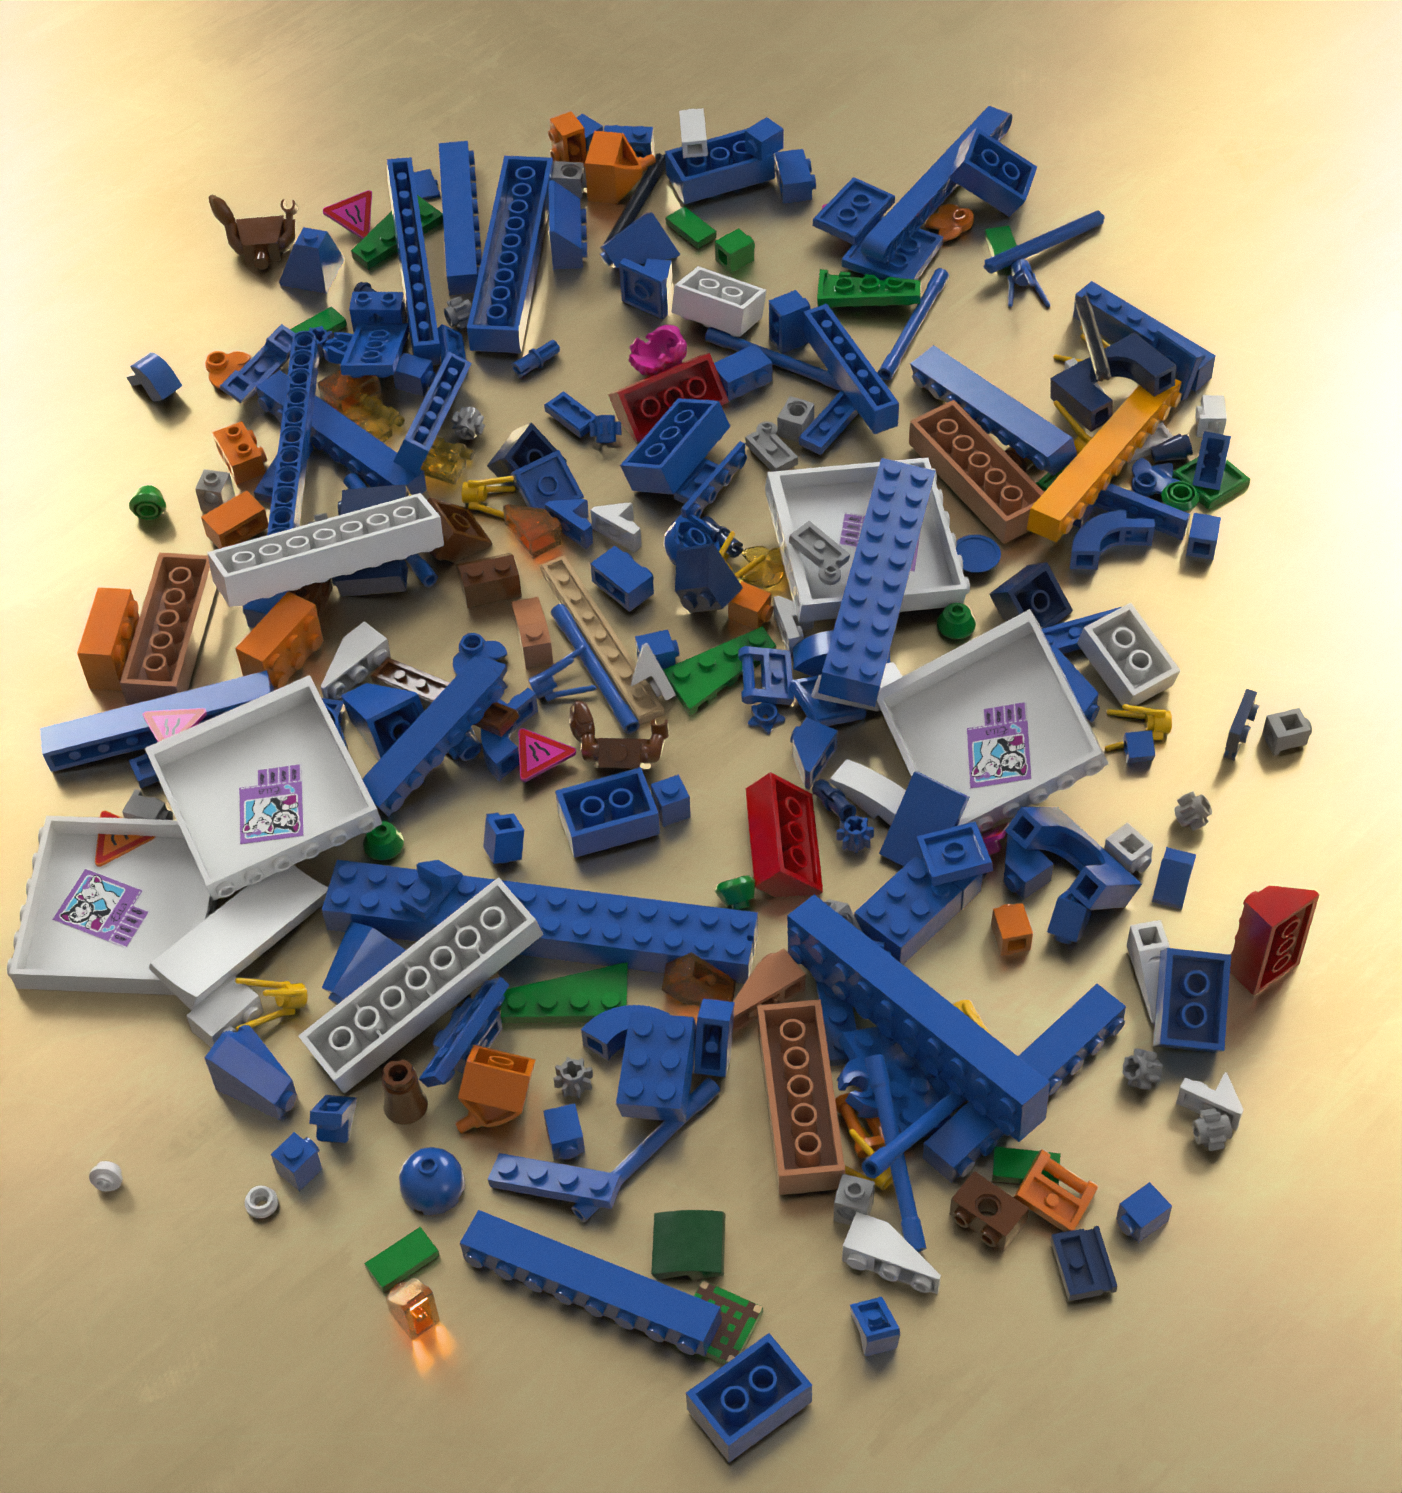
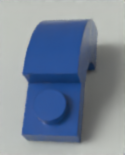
M1126 510L1106 512L1093 517L1081 526L1074 537L1070 569L1098 570L1100 555L1105 550L1114 546H1152L1155 530L1154 519L1126 518Z
M834 630L814 634L797 643L793 647V670L812 677L821 675ZM889 651L887 663H891V661H890V651Z
M529 688L515 695L508 704L501 699L497 701L517 710L519 718L502 737L481 729L484 759L488 769L498 781L520 765L518 746L510 740L512 733L538 712L536 693Z
M626 1005L609 1009L592 1018L581 1029L583 1046L609 1061L618 1050L625 1047L630 1012L670 1014L644 1005Z

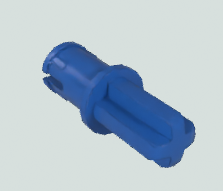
M551 340L536 350H529L527 355L512 363L514 373L521 378L531 370L543 367V362L560 352V346L555 340Z

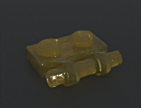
M363 394L360 402L365 405L362 409L353 404L342 413L383 443L393 436L390 426L395 424L401 427L405 422V418L399 415V411L393 407H386L382 404V400L375 396L370 397L367 394ZM378 413L382 417L380 419H377L374 417V415Z
M436 436L420 469L424 471L425 476L456 484L467 467L466 459L472 460L475 451L466 448L464 444L458 442L456 444L445 442L444 438Z

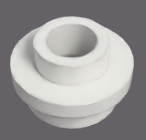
M109 1161L99 1162L92 1168L89 1174L90 1182L100 1191H114L121 1186L123 1180L120 1167Z
M266 1186L252 1188L245 1198V1208L248 1214L255 1218L270 1216L278 1206V1198L275 1191ZM260 1201H267L265 1205L257 1206Z

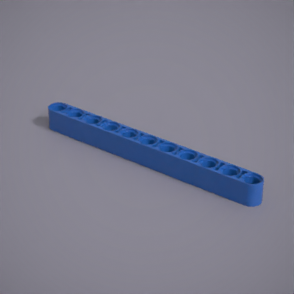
M988 106L869 232L863 241L861 253L880 262L887 263L959 185L948 177L961 143L976 127L999 142L1008 132L1013 115Z
M300 331L292 339L267 535L300 527L320 358L316 336L310 331Z

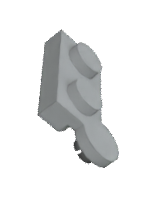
M765 421L760 423L756 428V432L745 437V445L772 472L785 471L798 465V456L777 436V426L773 422Z
M811 521L806 522L790 534L788 542L820 568L818 573L819 580L827 585L837 584L841 578V570L839 568L849 561L850 554Z

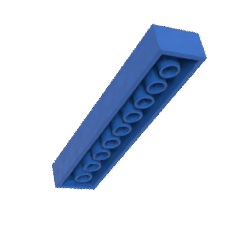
M504 156L467 325L470 351L521 353L549 214V181H552L553 158Z
M881 458L824 663L818 690L819 694L872 707L876 706L928 505L935 470Z
M815 894L787 915L788 953L793 960L808 969L818 982H824L830 987L840 1000H846L852 1005L862 1018L869 1019L874 1023L885 1037H891L901 1045L907 1055L917 1058L924 1064L930 1074L939 1076L956 1095H962L972 1103L974 1109L979 1114L986 1115L994 1121L1002 1133L1011 1135L1020 1142L1046 1119L1050 1081Z

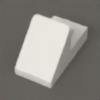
M632 503L597 506L591 509V521L594 530L634 553L642 546L641 529L633 522Z
M781 596L773 597L774 618L786 650H790L791 656H793V647L804 639L803 631L814 627V621L798 622L793 601Z
M648 643L642 645L631 686L652 676L654 680L649 683L657 697L663 695L665 700H668L676 694Z
M1224 1073L1216 1091L1200 1081L1184 1078L1179 1089L1176 1104L1200 1114L1201 1110L1215 1108L1216 1112H1220V1115L1226 1114L1228 1116L1231 1128L1237 1131L1243 1107L1228 1074Z

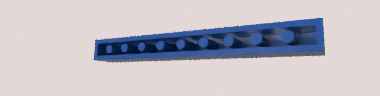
M412 157L387 159L388 186L412 352L414 356L432 360L433 365H440V342Z

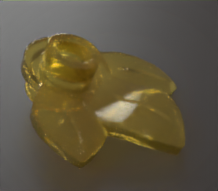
M755 546L742 551V556L749 563L761 555H765L766 558L741 576V580L748 583H758L761 581L765 588L773 587L781 582L783 573L786 571L780 548L769 550L764 546Z

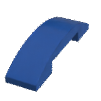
M281 324L266 339L265 345L239 372L235 370L220 385L219 389L239 403H243L257 393L256 387L279 371L290 358L292 339L296 333Z

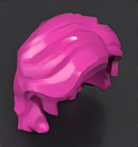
M663 325L658 327L653 333L646 335V339H649L647 343L640 340L639 337L634 340L629 347L632 354L629 355L628 361L642 375H655L681 364L687 354V343L677 326Z

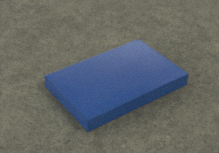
M853 177L813 218L812 226L855 245L895 203V195Z
M915 771L879 854L902 866H905L915 856L923 861L916 836L958 826L970 797Z

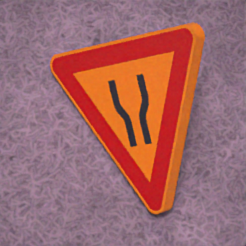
M106 810L100 813V818H122ZM98 834L95 864L101 867L153 840L155 836Z

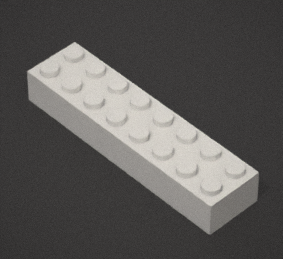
M418 493L210 551L207 554L213 582L229 607L243 606L250 601L260 598H271L275 594L284 591L298 590L302 586L312 583H323L330 578L340 575H351L358 570L378 567L382 563L392 560H403L410 555L420 552H431L435 548L444 546L439 514L423 495Z
M498 877L298 1037L345 1094L544 934L536 919Z

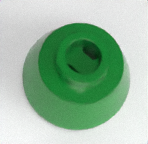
M1183 481L1167 485L1161 495L1164 504L1189 514L1197 506L1200 498L1197 489Z
M144 485L137 488L129 501L130 511L138 518L144 520H153L164 514L167 507L161 491L152 485Z
M951 603L939 615L937 627L948 638L963 639L974 632L976 620L968 606L962 603Z
M382 821L381 825L366 833L363 840L365 853L376 860L391 859L397 856L404 846L402 833L391 823Z
M744 875L717 884L715 893L725 906L731 905L734 910L750 906L749 900L754 898L755 879L750 875Z

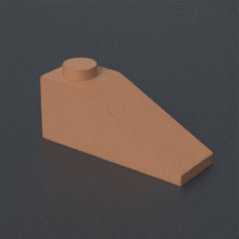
M539 597L512 601L511 606L525 668L554 664L551 639Z
M784 948L776 953L766 955L757 964L734 999L733 1034L757 1020L758 1005L786 1003L805 991L806 974Z

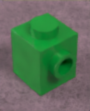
M739 228L715 241V260L730 273L754 261V240Z

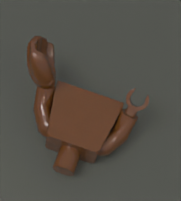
M213 194L209 196L211 211L214 217L224 225L229 246L238 255L244 256L247 264H254L257 269H266L269 266V262H279L282 260L283 252L287 251L294 243L296 219H293V215L298 211V206L294 200H292L293 205L290 209H286L285 199L281 201L280 205L286 214V219H284V215L236 219L235 221L232 211L223 199Z
M575 701L570 707L569 726L571 732L581 743L583 759L586 762H595V768L636 769L641 767L642 769H650L651 764L659 761L664 739L669 737L667 719L660 725L656 724V719L651 720L652 736L650 739L595 738L594 720L587 704L582 701Z

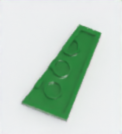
M417 195L424 235L443 223V213ZM392 211L351 250L352 258L368 270L398 251Z
M820 269L817 294L818 307L827 304L829 308L873 305L909 306L920 304L921 280L888 277L884 281L879 280L875 275L865 274L864 278L851 277V272L840 271L839 275H831L829 270Z
M763 626L663 669L676 697L689 716L698 711L697 707L705 701L709 703L717 697V692L728 685L730 687L738 681V677L743 674L742 662L738 656L740 648L751 646L776 649V644ZM753 661L754 669L760 665V661Z
M628 962L509 988L503 994L505 999L501 1004V1022L588 1023L600 1013L612 1008L626 1006L628 998Z

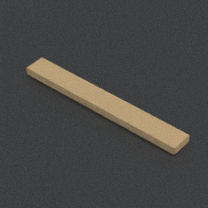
M565 555L541 564L540 572L560 603L567 607L579 631L640 725L664 715V707L646 679L631 686L636 668L635 662Z

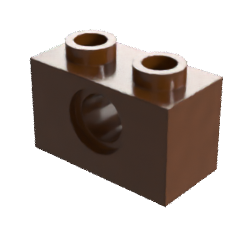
M974 1171L951 1198L949 1214L958 1225L963 1228L968 1227L979 1234V1237L985 1244L991 1247L996 1246L1004 1252L1027 1224L1029 1208ZM990 1211L994 1215L988 1217L982 1215L980 1212Z

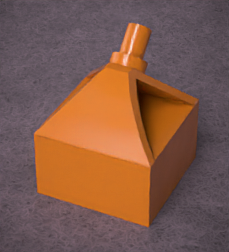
M594 131L585 161L588 201L617 204L635 186L647 167L656 163L654 155L650 154L644 158L637 157L623 133Z
M473 1045L466 1061L458 1095L460 1102L469 1111L466 1117L455 1122L458 1131L462 1134L474 1126L476 1128L480 1126H498L519 1116L522 1113L528 1095L536 1059Z

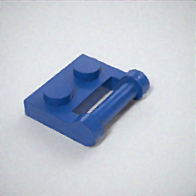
M751 646L740 648L738 656L742 662L744 690L741 692L742 702L745 704L768 702L791 705L794 701V694L789 688L793 680L790 650ZM754 660L760 661L762 689L755 688Z

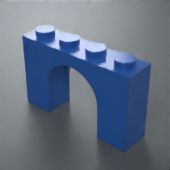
M1021 807L1005 829L1025 850H1047L1061 856L1075 866L1080 873L1068 890L1089 910L1125 908L1142 885L1139 880L1059 807Z

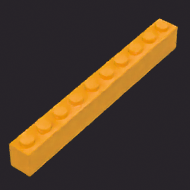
M1175 379V386L1155 397L1139 385L1030 508L1026 529L1054 542H1057L1063 534H1068L1073 526V522L1076 519L1080 520L1086 507L1089 504L1093 505L1099 492L1107 489L1111 478L1119 475L1123 464L1131 461L1135 450L1143 447L1149 434L1153 435L1159 422L1167 419L1171 408L1178 406L1182 397V393L1179 392L1182 381Z

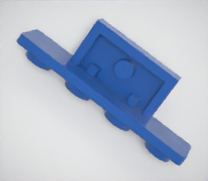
M739 441L719 465L705 458L699 463L694 472L688 476L679 490L674 493V499L685 504L681 509L682 517L686 518L688 515H694L700 518L704 508L709 503H713L717 493L723 486H727L730 483L734 473L738 469L743 468L747 460L745 443Z

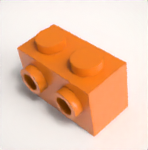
M572 111L549 119L550 130H548V136L552 143L550 155L553 158V162L584 163L585 167L587 154L583 125Z
M242 421L212 432L217 452L236 485L266 473L264 462L267 461L266 454L261 446L257 448V440L252 429L247 430Z
M247 490L201 516L206 536L219 549L242 543L268 528L265 508Z

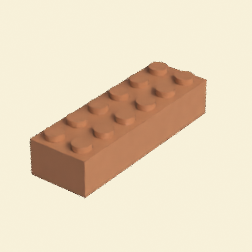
M955 400L910 421V446L922 458H929L931 468H935L936 473L1003 544L1029 531L1026 528L1030 508L1044 491Z
M159 552L120 681L127 704L133 705L188 691L216 591L208 555Z
M821 999L758 1005L757 1024L779 1195L838 1189L842 1174H845V1165Z

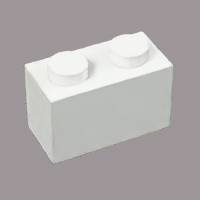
M234 975L228 978L186 1015L192 1032L211 1048L223 1032L230 1030L235 1033L237 1032V1026L259 1018L264 1012L259 995L247 985L237 984L235 982L237 977Z

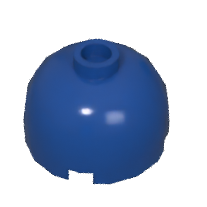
M680 515L673 521L664 536L665 551L669 560L674 565H676L677 551L680 548L713 543L717 550L720 551L719 541L717 540L714 543L710 537L713 532L711 527L694 515H688L686 518Z
M423 1148L411 1154L403 1163L399 1174L400 1192L403 1200L410 1209L423 1211L424 1215L443 1214L455 1207L459 1202L458 1198L461 1196L462 1191L464 1192L466 1186L463 1168L456 1157L445 1149Z

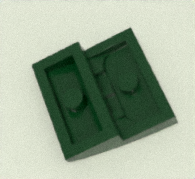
M676 1210L654 1213L651 1274L657 1280L688 1275L692 1280L724 1276L726 1214L723 1211Z

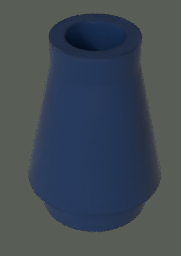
M1179 433L1150 448L1154 463L1187 460V456L1193 455L1192 445L1187 434L1181 436Z

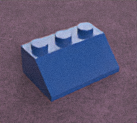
M554 180L549 181V233L553 270L583 268V258H588L587 242H582L587 240L586 225H582L587 224L586 208L581 209L580 198Z

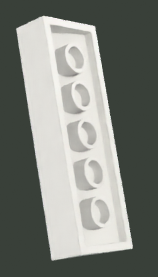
M291 865L285 871L276 872L263 878L259 883L245 887L150 962L149 969L192 1011L228 978L239 974L324 904L328 887L312 879L295 865Z

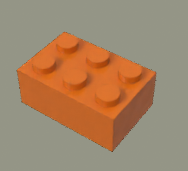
M97 588L77 651L89 689L122 691L120 681L139 621V605L134 600L131 589Z
M288 591L235 648L242 675L247 676L267 670L274 691L284 687L288 679L303 667L307 658L314 651H317L323 642L316 605Z

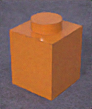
M741 581L740 584L743 589L728 603V618L753 629L760 628L764 621L768 622L773 614L774 607L771 606V593Z
M1023 903L1014 905L1004 904L998 908H993L991 927L1000 955L1031 950L1033 931Z

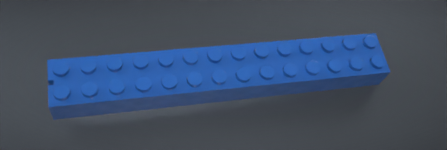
M337 860L322 907V913L327 930L346 932L348 925L352 921L373 927L387 938L417 942L496 879L463 875V878L425 920L402 907L400 903V898L419 878L417 869ZM502 880L536 919L544 934L519 955L601 966H612L628 962V969L740 984H745L751 975L758 937V912Z

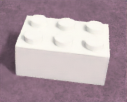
M698 266L675 284L671 313L677 314L685 320H694L702 323L705 327H713L725 331L732 336L740 337L762 318L766 290Z
M1132 603L1084 627L1077 642L1121 705L1136 706L1173 686L1181 671Z

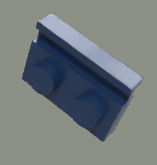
M1246 688L1228 733L1223 758L1235 761L1241 744H1246L1251 731L1250 721L1255 722L1260 705L1255 704L1258 692Z
M1094 1226L1093 1229L1084 1230L1083 1228L1051 1235L1050 1241L1068 1301L1099 1296L1103 1292L1111 1291V1293L1117 1291V1282L1099 1226Z

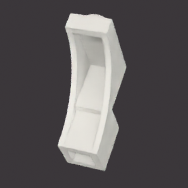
M704 109L679 111L683 158L708 156Z

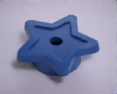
M764 702L751 706L754 716L748 721V725L750 727H761L769 734L775 724L785 721V717L777 713L776 704Z

